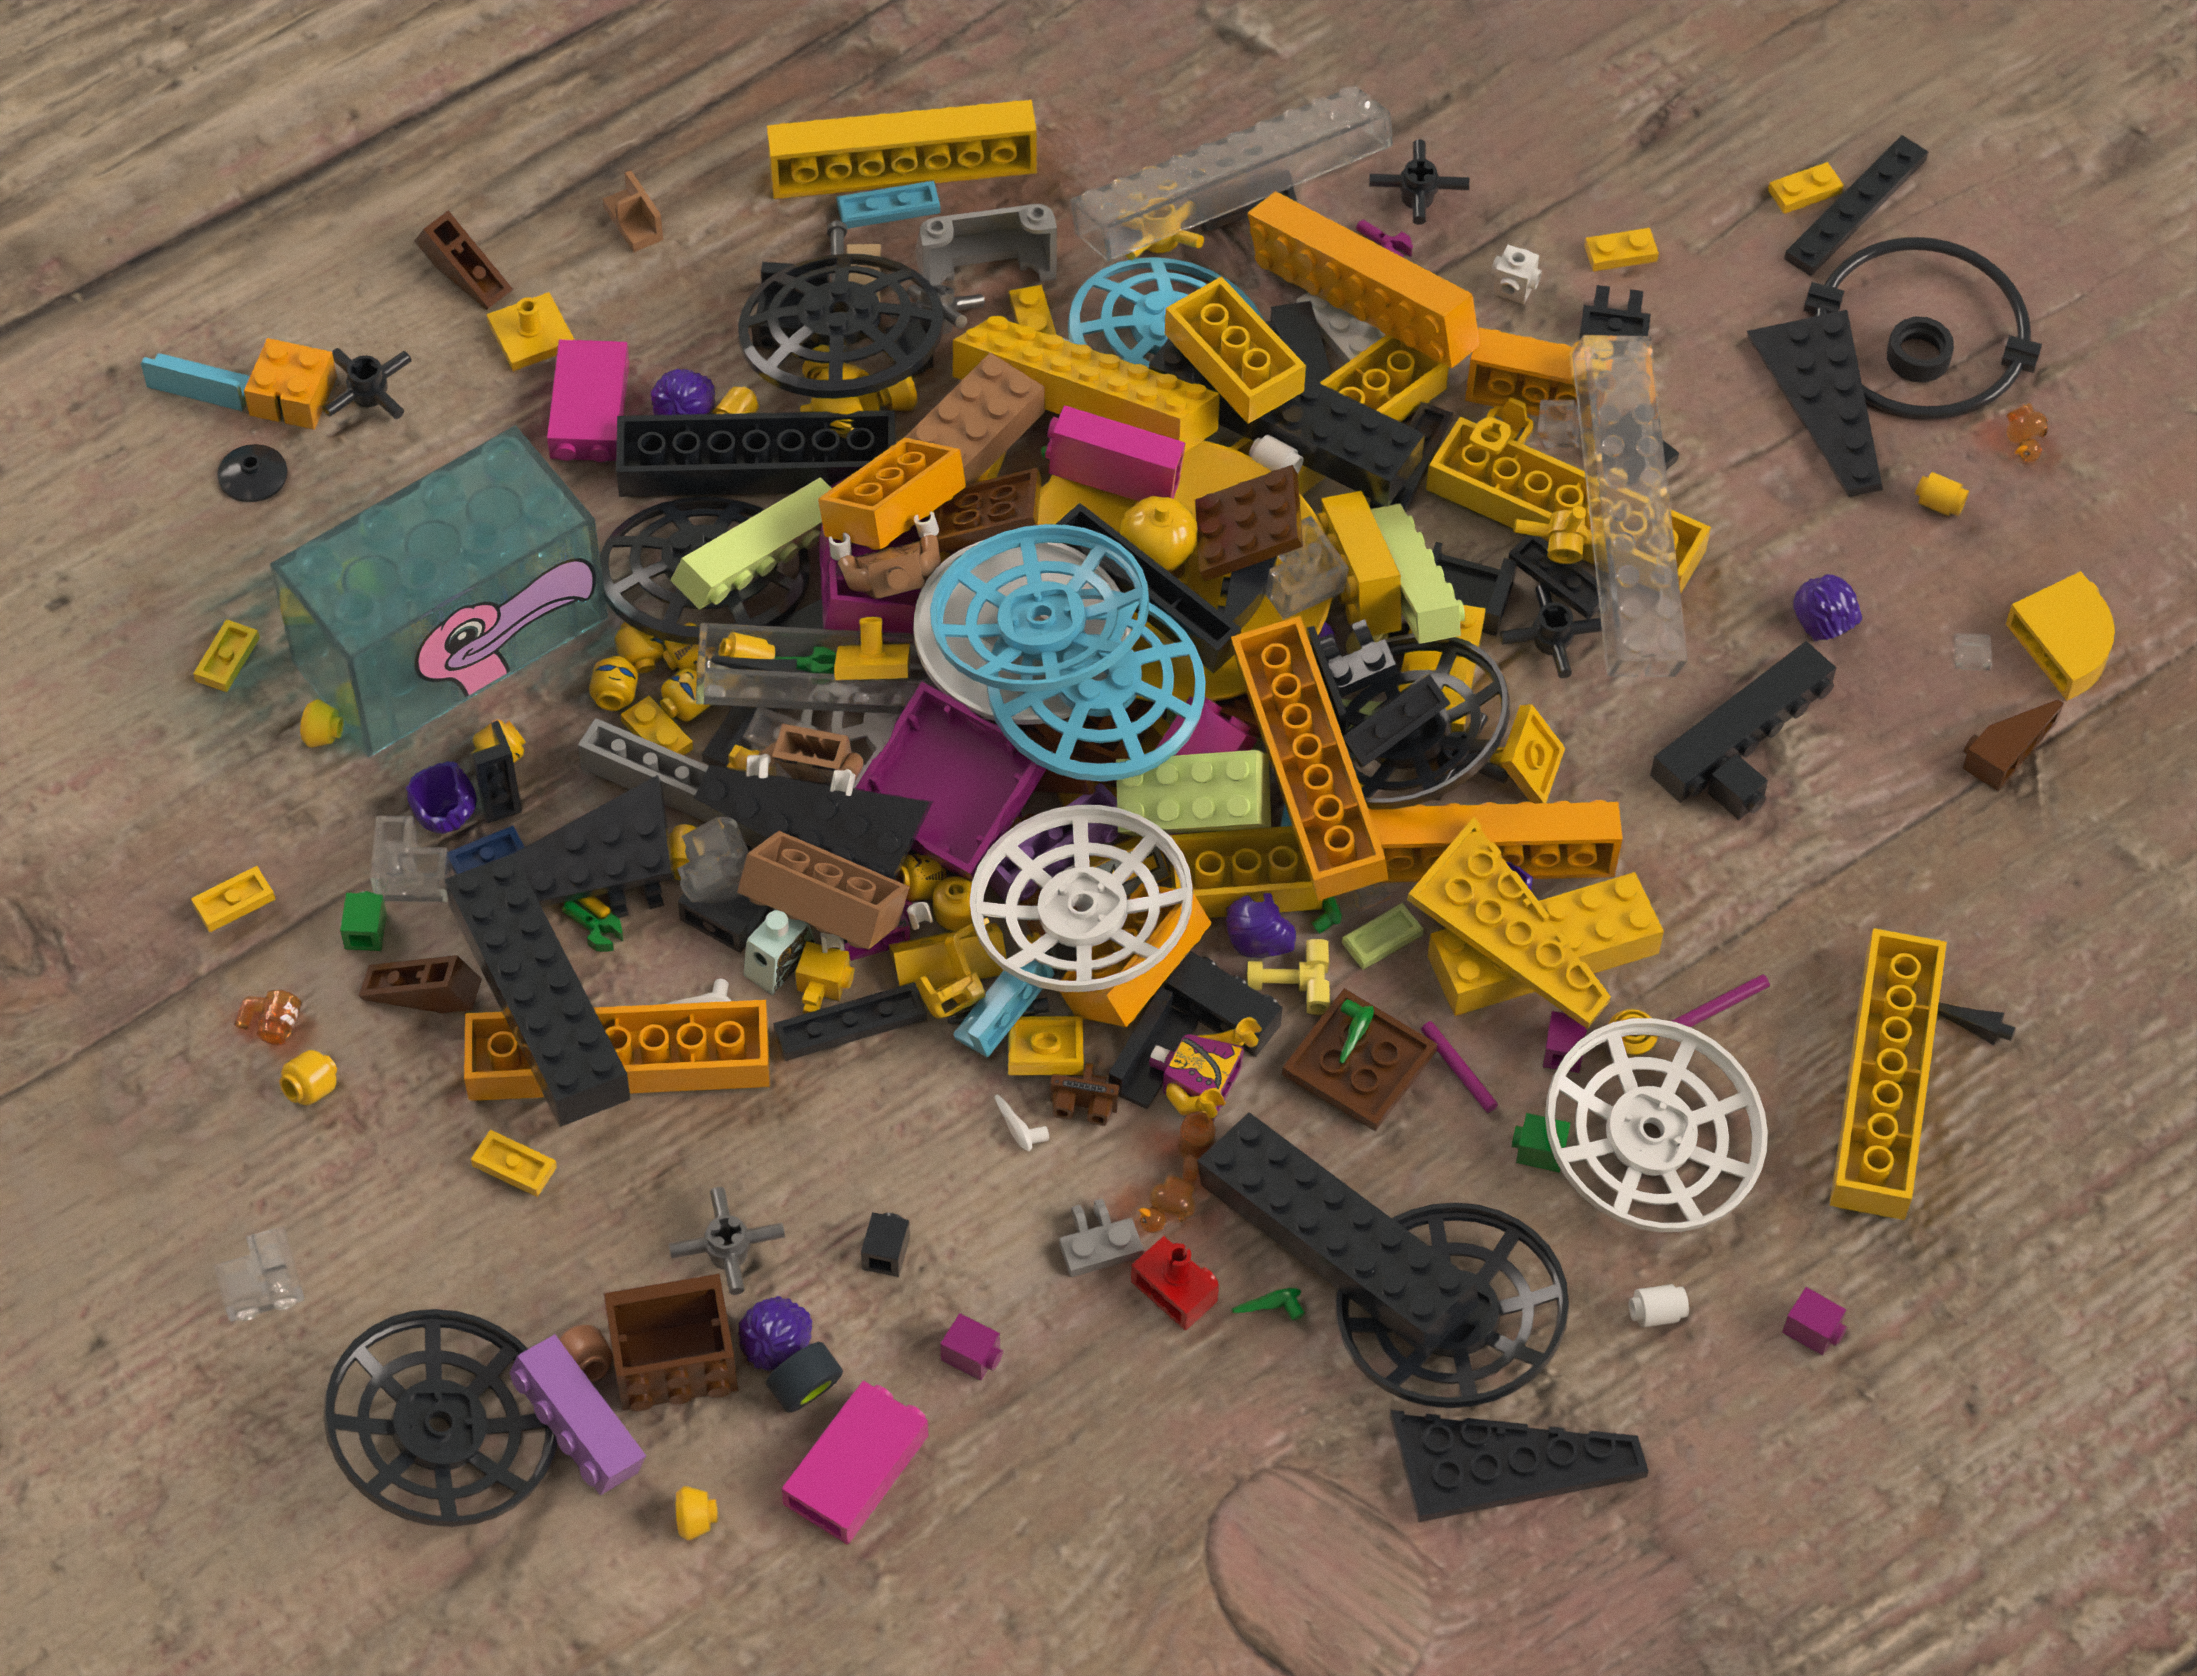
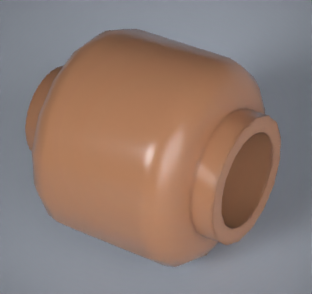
M579 1325L569 1329L560 1337V1342L590 1382L597 1381L606 1374L613 1361V1354L598 1328L592 1325Z

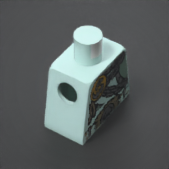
M776 909L770 912L746 942L744 976L773 995L796 971L806 941L816 943L809 924L802 920L789 919L784 912Z

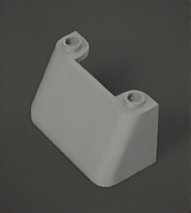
M1031 204L927 219L920 227L916 243V261L919 274L927 279L931 285H941L945 279H948V281L954 280V266L1018 258L1020 271L1027 270V267L1038 272L1040 281L1056 279L1057 226L1052 210L1045 205Z

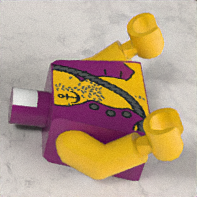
M1247 1017L1241 1020L1235 1029L1223 1033L1199 1036L1185 1035L1175 1052L1158 1045L1155 1046L1149 1060V1066L1165 1072L1163 1093L1179 1114L1183 1116L1200 1115L1209 1121H1215L1220 1109L1226 1104L1225 1100L1242 1069L1244 1047L1241 1046L1245 1043L1248 1047H1255L1259 1039L1254 1033L1260 1032L1262 1028L1254 1018Z

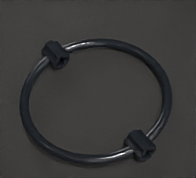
M1904 237L1882 241L1848 257L1833 271L1824 285L1812 282L1803 311L1813 313L1814 316L1838 312L1845 290L1837 288L1853 270L1863 263L1884 254L1907 250H1923L1946 254L1973 265L1990 277L2008 299L2015 315L2018 333L2017 337L2011 335L2008 337L2001 365L2008 366V368L1999 380L1984 392L1972 398L1940 406H1920L1898 402L1877 394L1862 384L1866 403L1882 411L1915 419H1945L1965 415L1979 410L1999 398L2011 387L2022 370L2031 373L2035 371L2042 344L2031 341L2030 318L2021 294L2014 283L1998 266L1979 253L1962 245L1926 237Z

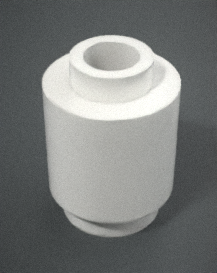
M1265 435L1262 439L1257 438L1249 451V456L1252 457V460L1271 471L1293 465L1296 472L1299 473L1303 464V457L1298 455L1297 449L1270 435Z
M1673 1284L1636 1289L1634 1298L1629 1299L1630 1316L1633 1321H1638L1642 1328L1677 1323L1680 1321V1318L1687 1317L1689 1313L1686 1291L1683 1287H1675Z

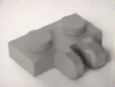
M1103 1198L1093 1201V1208L1100 1227L1088 1230L1084 1210L1080 1205L1073 1206L1071 1212L1078 1233L1059 1238V1246L1070 1277L1141 1257L1144 1254V1249L1132 1217L1111 1223Z

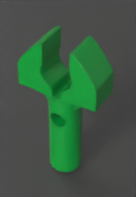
M814 647L813 654L808 657L775 656L774 658L797 659L796 669L810 672L812 682H824L835 677L836 653L826 647Z
M573 901L564 903L562 907L563 913L590 931L587 943L595 951H614L613 942L603 937L601 932L613 933L615 937L623 941L620 919L612 913L605 919H597Z

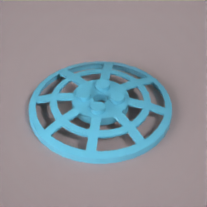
M1158 257L1135 258L1134 260H1126L1108 266L1090 277L1078 290L1072 302L1068 319L1069 341L1077 345H1087L1083 335L1103 331L1110 346L1124 361L1133 364H1143L1149 369L1150 361L1145 360L1144 357L1149 352L1156 355L1168 340V337L1165 335L1166 307L1188 295L1173 291L1171 281L1186 283L1198 289L1207 285L1200 280L1186 275L1169 273L1166 269L1190 273L1210 282L1218 279L1221 275L1194 263ZM1151 268L1153 271L1135 275L1121 283L1106 279L1117 273L1133 269ZM1224 278L1264 321L1252 300L1235 284ZM1156 280L1159 291L1143 295L1130 287L1142 282ZM1092 287H1096L1110 292L1103 303L1101 319L1080 323L1082 303L1088 291ZM1119 296L1135 304L1132 315L1112 317L1113 306ZM1130 328L1138 344L1130 350L1120 340L1115 329Z
M1043 524L1025 526L985 539L967 550L951 564L941 577L933 594L930 607L931 626L936 644L945 659L959 672L972 680L993 688L1009 691L1038 692L1056 690L1097 676L1113 666L1129 652L1140 637L1147 622L1149 593L1143 570L1134 556L1111 538L1086 528L1070 525ZM1067 543L1092 550L1081 566L1062 561L1038 562L1035 544ZM1021 547L1024 564L1000 573L987 583H984L970 572L976 566L997 554ZM1104 556L1114 560L1126 571L1134 583L1135 589L1117 597L1114 596L1107 582L1094 573ZM1059 573L1073 576V578L1067 585L1057 582L1042 581L1041 574ZM1025 576L1027 578V585L1017 588L1008 596L997 591L1009 582ZM960 582L976 594L967 610L966 625L943 624L946 604L953 590ZM1088 583L1099 592L1104 602L1084 607L1078 593ZM986 601L999 608L997 614L998 623L977 625L979 613ZM1138 602V618L1129 635L1122 643L1108 641L1116 627L1118 610ZM1107 614L1105 626L1098 638L1083 633L1086 620ZM1041 615L1049 616V618L1044 621L1034 620L1036 617ZM1001 636L1009 647L998 656H995L983 645L980 640L981 637ZM946 637L968 638L974 651L987 664L976 670L964 663L951 651ZM1072 644L1087 649L1067 661L1061 663L1057 661L1056 652ZM1097 652L1109 654L1091 666L1060 676L1061 671L1082 664ZM1022 653L1041 655L1043 666H1021L1011 662ZM1004 670L1020 675H1045L1046 679L1012 680L993 675Z
M1094 588L1081 589L1078 593L1082 600H1103L1099 592ZM1112 590L1115 597L1124 594L1122 592ZM1138 602L1118 610L1116 627L1108 641L1122 643L1121 638L1126 628H1134L1136 620L1132 619L1136 608L1139 609ZM1149 603L1148 614L1165 624L1181 642L1163 645L1160 639L1144 626L1141 636L1152 648L1136 652L1130 649L1113 666L1103 671L1107 675V678L1104 680L1096 681L1090 678L1078 684L1056 690L1024 692L1021 696L1005 704L1001 697L1000 689L987 686L989 705L996 723L1012 745L1034 763L1054 773L1091 781L1122 780L1141 775L1158 767L1171 756L1177 754L1190 739L1199 723L1204 706L1206 681L1203 664L1196 646L1185 630L1171 616ZM1107 614L1089 620H1106ZM1090 634L1097 638L1100 636V634ZM1001 636L998 637L992 650V654L998 656L1009 647ZM1072 644L1056 652L1058 663L1067 661L1087 649ZM1097 652L1082 664L1061 671L1060 676L1091 666L1109 654ZM1024 653L1020 655L1023 657L1021 666H1032L1034 659L1042 661L1041 655H1028ZM1188 655L1191 658L1195 676L1194 698L1191 706L1172 695L1174 672L1170 658ZM1160 661L1163 673L1162 689L1141 681V665ZM997 672L993 676L998 677L999 672ZM1020 675L1021 680H1033L1032 675ZM1058 695L1068 707L1073 709L1069 721L1066 722L1053 714L1042 701ZM1137 695L1155 702L1154 706L1144 716L1131 723L1125 709L1135 700ZM1031 707L1045 724L1063 734L1056 753L1044 749L1031 740L1015 724L1011 717ZM1166 708L1185 719L1182 726L1168 741L1144 755L1137 734L1153 725ZM1087 715L1095 717L1111 715L1117 728L1094 730L1082 728ZM1077 740L1096 743L1122 740L1130 760L1118 763L1097 764L1071 760L1070 756Z

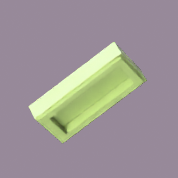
M1401 903L1342 938V944L1362 970L1423 936L1424 929L1406 906Z

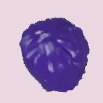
M675 369L664 373L650 392L654 415L709 414L714 408L716 401L715 386L712 384V381L706 376L688 369Z
M1827 574L1822 578L1809 579L1808 582L1799 587L1794 597L1793 607L1797 618L1806 633L1815 642L1840 636L1853 629L1863 618L1857 596L1852 587L1845 580L1835 575Z
M454 761L437 763L434 766L423 769L410 779L409 785L406 787L407 800L415 818L425 829L434 833L446 834L458 830L471 817L476 808L477 795L473 784Z
M781 1296L757 1302L752 1308L747 1310L738 1323L739 1346L747 1361L753 1363L755 1368H763L769 1372L775 1370L790 1356L808 1346L812 1337L810 1313L804 1307H799L797 1303H792L791 1299H782Z

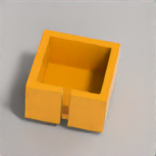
M267 338L244 389L249 416L279 422L281 418L277 396H279L285 424L315 430L323 411L322 405L327 402L337 379L332 352Z

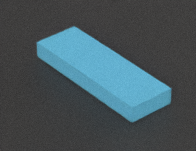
M934 181L836 196L840 221L847 225V229L941 213Z

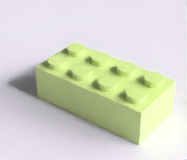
M1257 750L1171 756L1166 762L1148 772L1117 780V808L1146 818L1158 825L1167 834L1271 828L1269 755ZM1116 759V763L1130 759ZM1118 826V833L1129 836H1141L1136 832Z

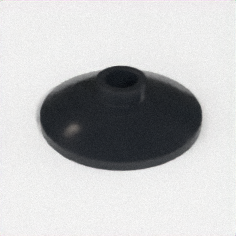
M250 444L234 449L224 457L218 468V481L222 490L229 497L242 502H259L272 497L284 486L288 475L286 461L277 450L261 444Z

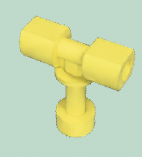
M1323 939L1307 940L1305 949L1306 962H1299L1298 969H1263L1262 961H1247L1248 986L1256 991H1262V983L1298 984L1299 991H1306V1013L1323 1015L1330 1005L1329 981L1325 980V974L1328 973L1329 966L1328 941Z

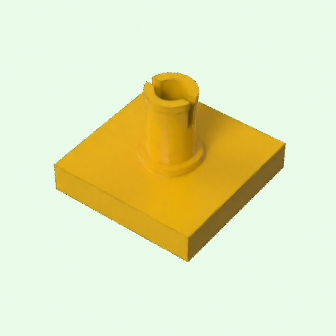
M550 292L533 298H523L514 305L486 314L488 325L512 371L557 356L559 339L575 340Z
M865 617L859 620L861 645L838 646L834 665L835 680L908 678L910 644H883L882 618Z
M1532 704L1520 705L1505 747H1498L1491 756L1490 761L1507 771L1530 802L1534 804L1546 803L1565 747Z

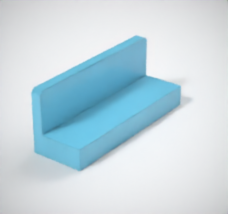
M158 353L155 359L144 357L141 362L146 386L149 388L243 411L246 405L244 389L250 378L248 375Z
M1036 960L1021 967L1024 971L1051 979L1055 974L1052 967L1041 964ZM1004 970L987 990L985 998L975 1005L954 1031L955 1039L980 1054L989 1057L1043 988L1021 981Z

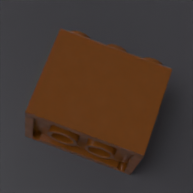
M720 1273L603 1293L622 1411L630 1409L637 1412L645 1411L653 1405L665 1403L680 1405L689 1402L693 1398L705 1396L721 1398L730 1392L738 1391L735 1359Z

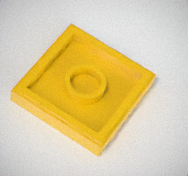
M1021 1016L1008 1032V1075H1084L1083 1017Z

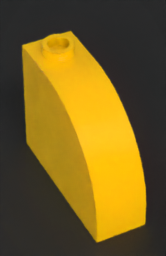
M2081 571L2013 603L2006 621L2007 627L2066 701L2088 690L2102 675L2114 642V621L2111 611L2100 595L2097 586L2089 581Z

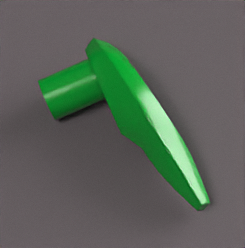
M1335 896L1323 899L1322 907L1326 912L1311 922L1319 934L1332 925L1340 924L1342 913Z
M1349 999L1345 1000L1342 1004L1341 1012L1353 1018L1349 1027L1348 1038L1340 1054V1064L1345 1062L1359 1039L1366 1032L1374 1015L1373 1006L1362 1007Z
M1291 1287L1273 1291L1232 1308V1313H1245L1260 1309H1277L1284 1306L1292 1321L1299 1320L1306 1314L1297 1300V1297L1301 1295V1289Z

